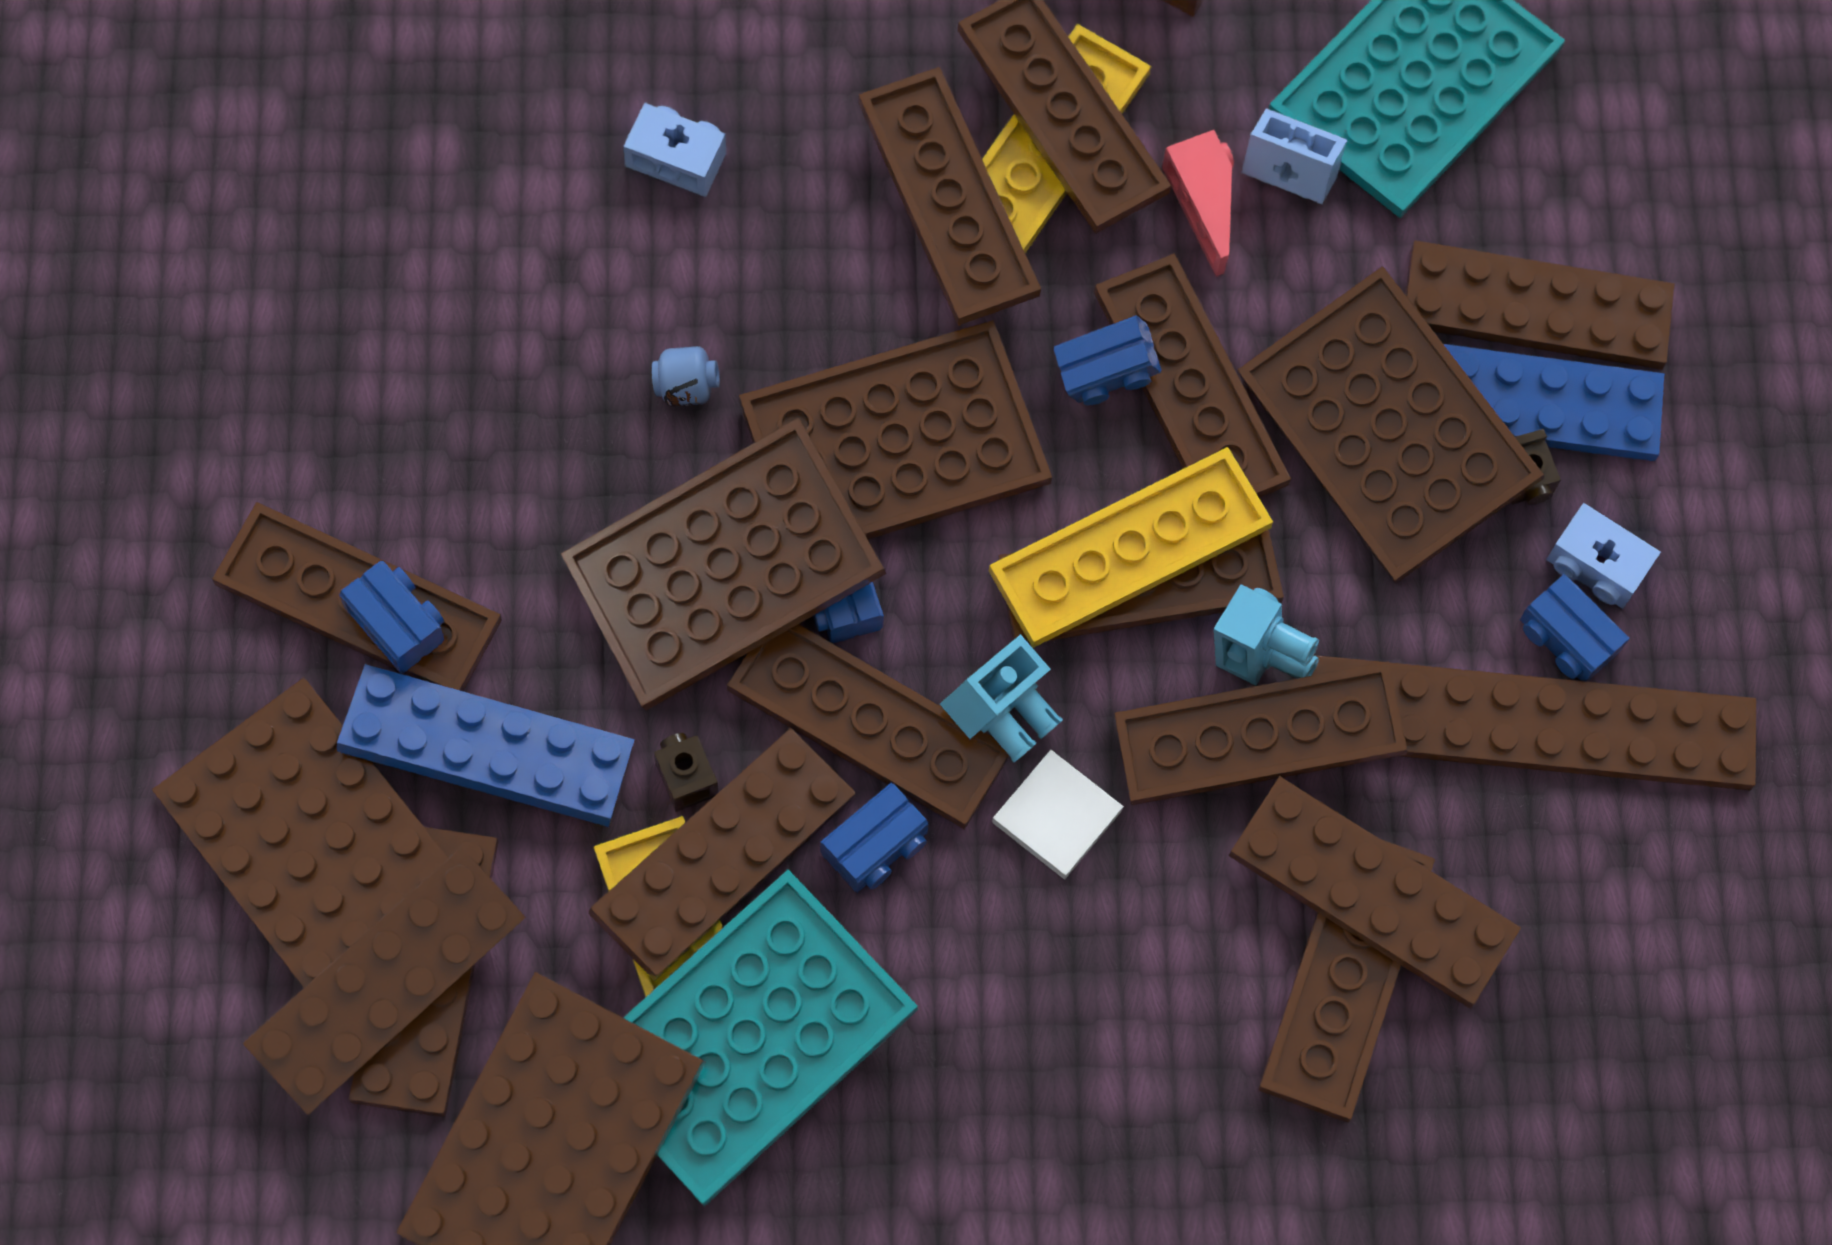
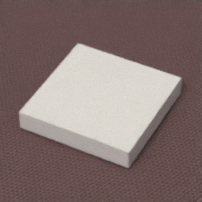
M1050 750L993 817L992 823L1065 880L1122 812L1124 806L1054 751Z

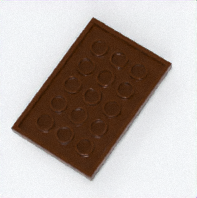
M1383 266L1237 370L1239 376L1395 584L1544 479L1542 471Z
M994 320L739 395V403L753 443L795 419H800L867 539L1046 486L1052 482L1050 469Z
M799 418L561 553L640 705L645 711L887 574Z
M304 677L151 789L303 987L307 986L448 859V856L372 761L336 751L337 741L343 725Z
M534 972L396 1233L417 1245H611L706 1061L545 976Z

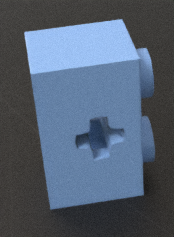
M644 103L623 146L625 166L706 197L726 155L725 133L721 132L711 123L705 121L696 123L681 117L675 110L669 107H654Z
M1266 109L1251 133L1241 173L1322 204L1337 178L1347 139Z
M1583 503L1546 560L1554 565L1555 570L1559 574H1566L1571 580L1577 579L1591 588L1593 594L1601 601L1610 605L1616 604L1623 609L1661 551ZM1598 555L1604 557L1606 561L1604 563H1601L1598 560H1596V558L1598 557Z

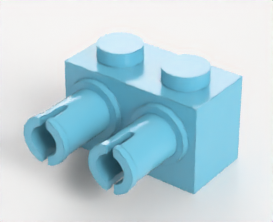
M1240 584L1214 627L1216 666L1255 686L1265 670L1271 666L1296 679L1308 677L1313 674L1319 662V658L1314 656L1319 639L1284 624L1282 604L1278 603L1276 597L1261 588L1252 590Z
M1021 634L940 703L969 739L980 730L983 733L988 731L1012 758L1013 762H1016L1030 750L1036 742L1030 738L1010 715L1009 711L1015 708L1040 739L1063 720L1035 690L1038 687L1036 682L1050 668Z

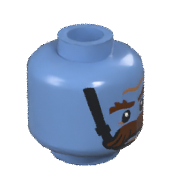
M699 346L666 349L661 353L659 361H653L652 363L654 393L657 397L662 396L664 402L672 407L705 404L711 396L712 388L719 387L718 363L716 360L709 361L706 351Z

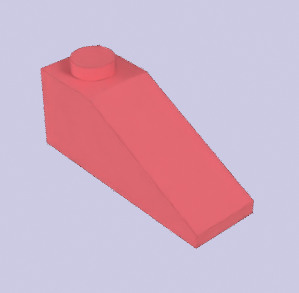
M1211 130L1166 147L1162 168L1217 277L1224 274L1229 257L1231 186L1234 159L1229 146L1225 142L1220 143L1215 131Z

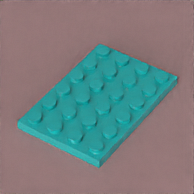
M1371 0L1269 104L1268 109L1347 139L1339 170L1401 218L1563 48L1566 40L1514 0Z
M789 869L624 1017V1019L706 1061L657 1154L704 1207L918 1011V1005Z

